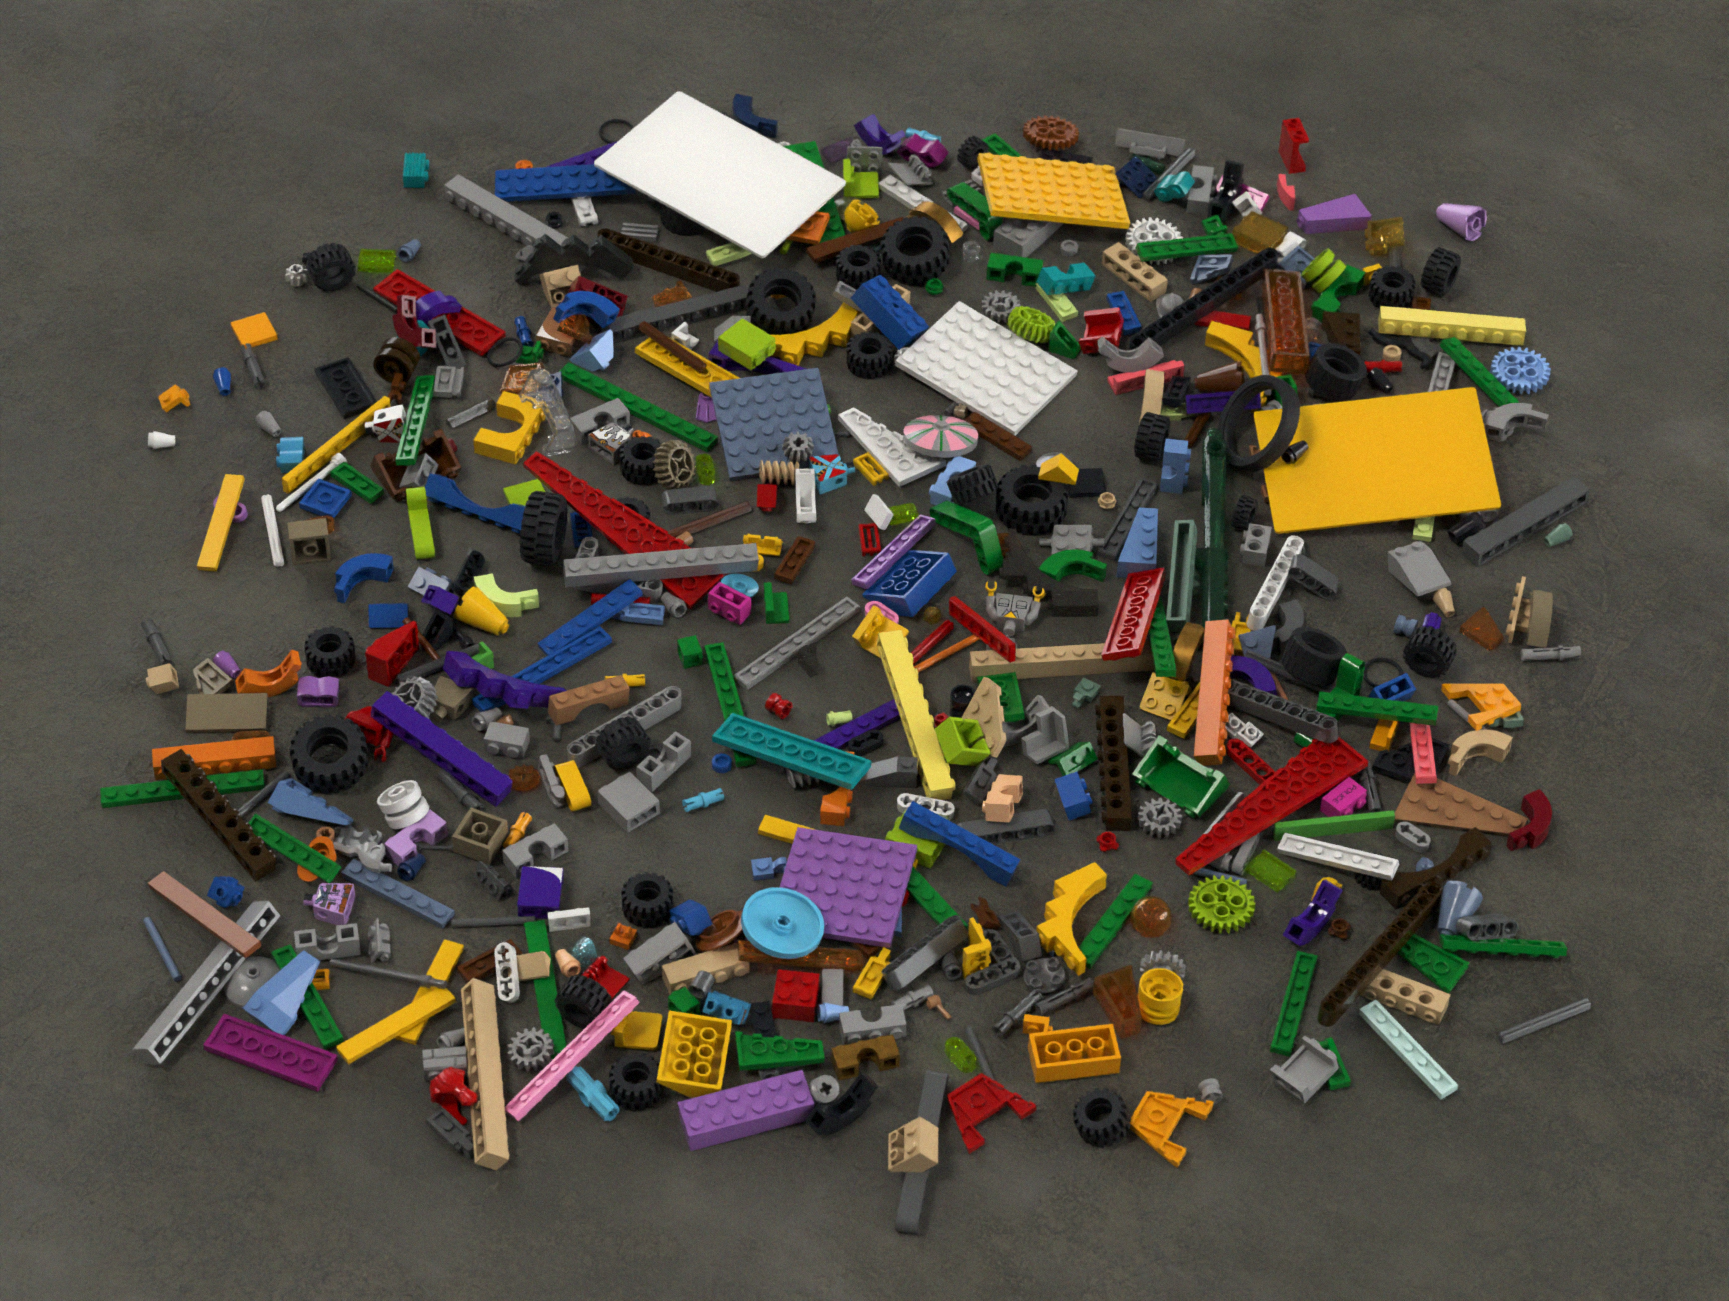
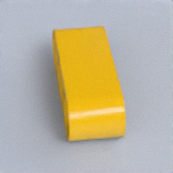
M571 760L554 765L555 776L559 777L560 786L564 788L565 799L571 812L590 807V795L575 761Z

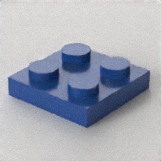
M318 478L299 502V506L301 509L333 520L350 499L352 493L349 489Z

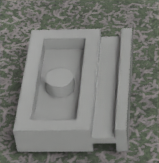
M437 366L433 397L452 398V396H457V398H460L464 367L456 369V367Z

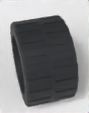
M660 203L662 225L671 233L690 236L702 233L707 229Z
M1327 343L1317 348L1305 371V378L1309 387L1323 398L1344 402L1351 400L1355 396L1367 374V367L1363 359L1352 349L1336 343Z
M1298 627L1293 630L1280 659L1283 667L1294 677L1312 685L1328 686L1335 682L1340 661L1347 651L1340 641L1326 632L1312 627Z

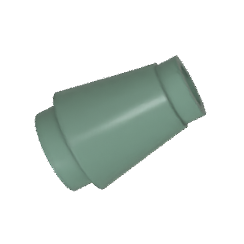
M1566 523L1559 524L1543 538V541L1550 548L1570 540L1573 533Z

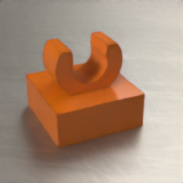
M618 923L609 938L610 944L629 950L637 937V930Z

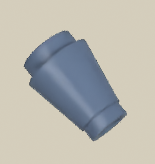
M413 239L400 246L398 249L399 259L403 262L412 261L421 247V243L417 239Z

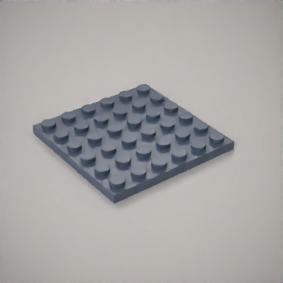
M819 368L709 383L729 481L760 477V460L763 461L764 465L769 460L771 466L774 461H777L778 465H780L781 461H785L787 466L790 460L789 457L784 456L782 444L784 443V438L789 437L791 432L795 435L797 431L801 435L806 432L807 437L812 438L814 445L812 456L838 454ZM807 457L806 462L800 460L799 469H809V457ZM795 459L791 461L793 463V466L796 463Z

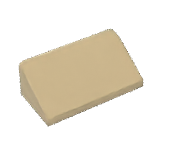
M541 951L516 956L519 981L549 977L550 958L546 952ZM510 967L507 968L508 977L511 975L512 972Z

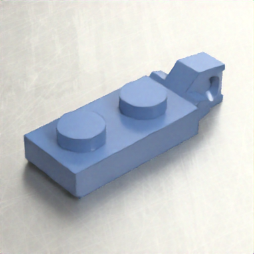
M632 602L611 618L626 622L663 625L665 606Z

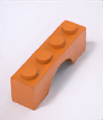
M840 786L835 792L823 795L820 824L844 826L845 819L850 817L848 803H852L853 791Z

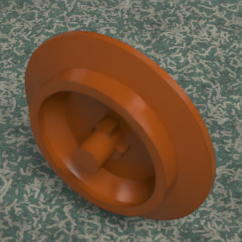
M726 910L711 917L710 919L713 924L705 928L703 933L699 934L696 940V947L700 951H712L724 945L734 944V939L743 931L741 926L742 911Z

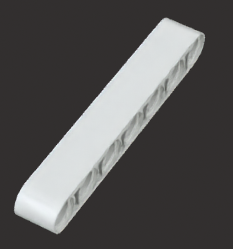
M1298 536L1287 538L1250 608L1247 620V627L1255 631L1264 628L1290 578L1288 571L1292 557L1296 554H1301L1304 544L1302 538Z

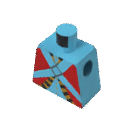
M838 454L809 457V469H814L815 486L819 495L845 486L847 484V474L855 473L854 463L848 462L843 464Z

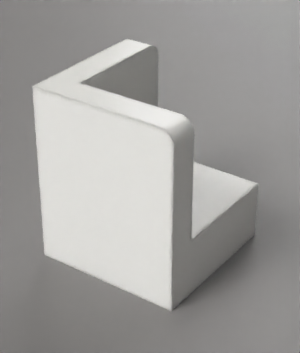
M1247 191L1233 201V204L1247 223L1252 222L1262 214Z
M686 322L671 333V339L690 350L699 343V339L688 333V323Z

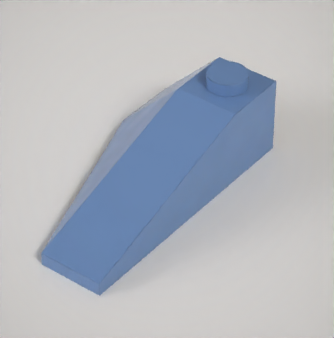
M292 778L279 781L268 801L273 806L272 808L279 813L284 812L342 825H349L354 821V819L334 806L328 807L326 805L327 800L311 795L312 790Z
M303 950L259 988L243 1009L252 1019L267 1029L285 1035L297 1019L298 1015L296 1013L300 1003L303 1004L305 991L308 985L311 984L320 961Z

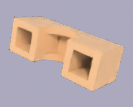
M998 775L996 781L992 783L991 791L987 793L986 801H983L982 812L985 813L986 821L1010 823L1014 814V803H1019L1023 795L1022 776Z

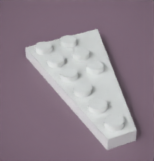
M855 408L838 414V420L888 472L889 477L899 487L946 466V460L943 458L938 459L912 450L905 444L903 435L896 431L891 432L887 430L885 425L873 422L871 417Z

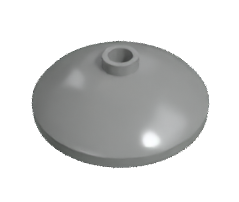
M248 957L223 986L224 994L232 1004L243 1008L253 994L280 970L275 961L270 958Z

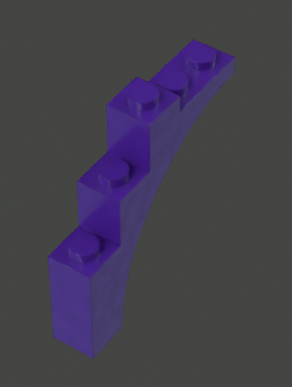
M446 652L443 670L457 686L477 688L484 697L502 698L509 707L528 709L529 706L548 708L549 696L566 691L564 688L531 683L504 675L478 663L465 652Z

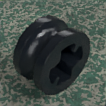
M550 212L547 214V226L552 229L562 226V215L560 213Z

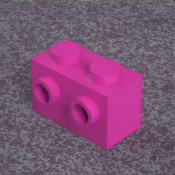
M719 582L708 593V609L727 618L731 622L741 625L751 614V598Z

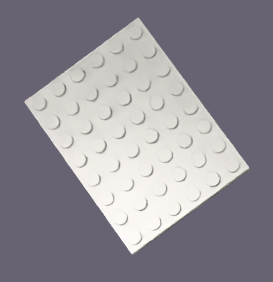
M960 301L895 361V366L958 404L962 403L968 406V410L977 412L1014 436L1077 376L1076 369L1025 339L1018 337L1015 333Z

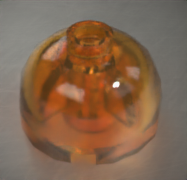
M1156 896L1141 898L1135 903L1131 911L1130 923L1134 931L1136 929L1141 932L1140 935L1149 938L1164 935V932L1167 929L1169 930L1171 926L1172 914L1170 907L1163 899Z

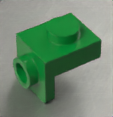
M1218 215L1204 219L1201 222L1207 236L1227 233L1228 228L1226 225L1223 226Z

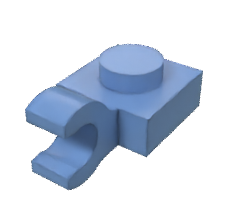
M771 857L751 860L754 881L774 878V873H784L787 864L786 857H780L772 862Z

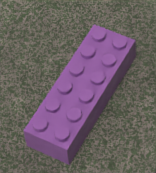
M802 1070L678 1102L679 1118L690 1151L803 1122L814 1109V1101Z

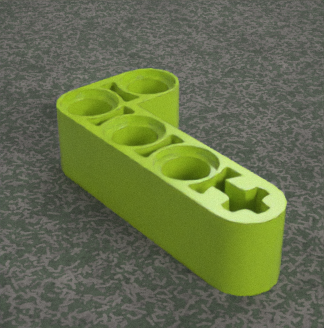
M425 486L406 489L407 508L416 560L434 558L435 550Z

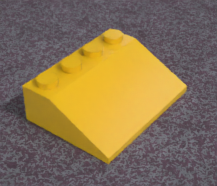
M669 1011L657 1083L690 1098L721 1091L732 1020Z

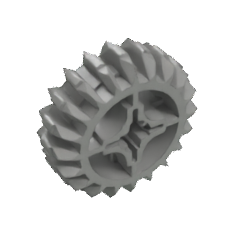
M414 676L412 679L407 678L406 682L401 681L400 686L395 687V692L391 693L398 696L406 705L412 706L423 717L429 718L430 713L434 712L433 707L437 706V691L432 686V683L421 677Z

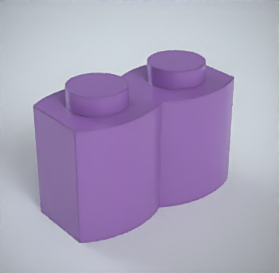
M305 676L299 678L297 703L299 706H338V678L330 676L322 678Z

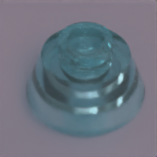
M583 936L574 943V948H571L572 956L580 963H593L597 958L596 949L590 937Z

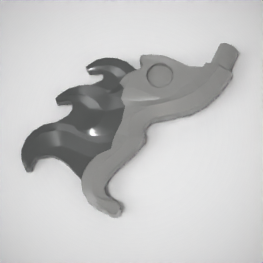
M340 824L335 827V830H341V834L333 842L335 852L348 857L358 856L362 865L372 872L392 871V864L382 862L386 848L382 844L383 836L380 831L377 830V835L372 836L369 829L365 826L362 827V832H357L350 824Z

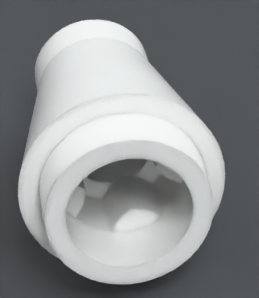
M156 431L148 433V448L175 447V435Z

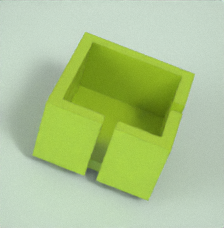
M949 717L935 728L944 757L949 764L977 766L991 754L984 738L969 748L983 736L978 720L966 718L963 720V718Z

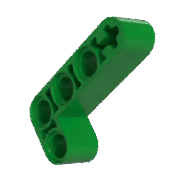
M965 182L947 189L949 200L979 221L982 237L985 240L993 238L994 231L1003 224V217L991 216L987 198Z

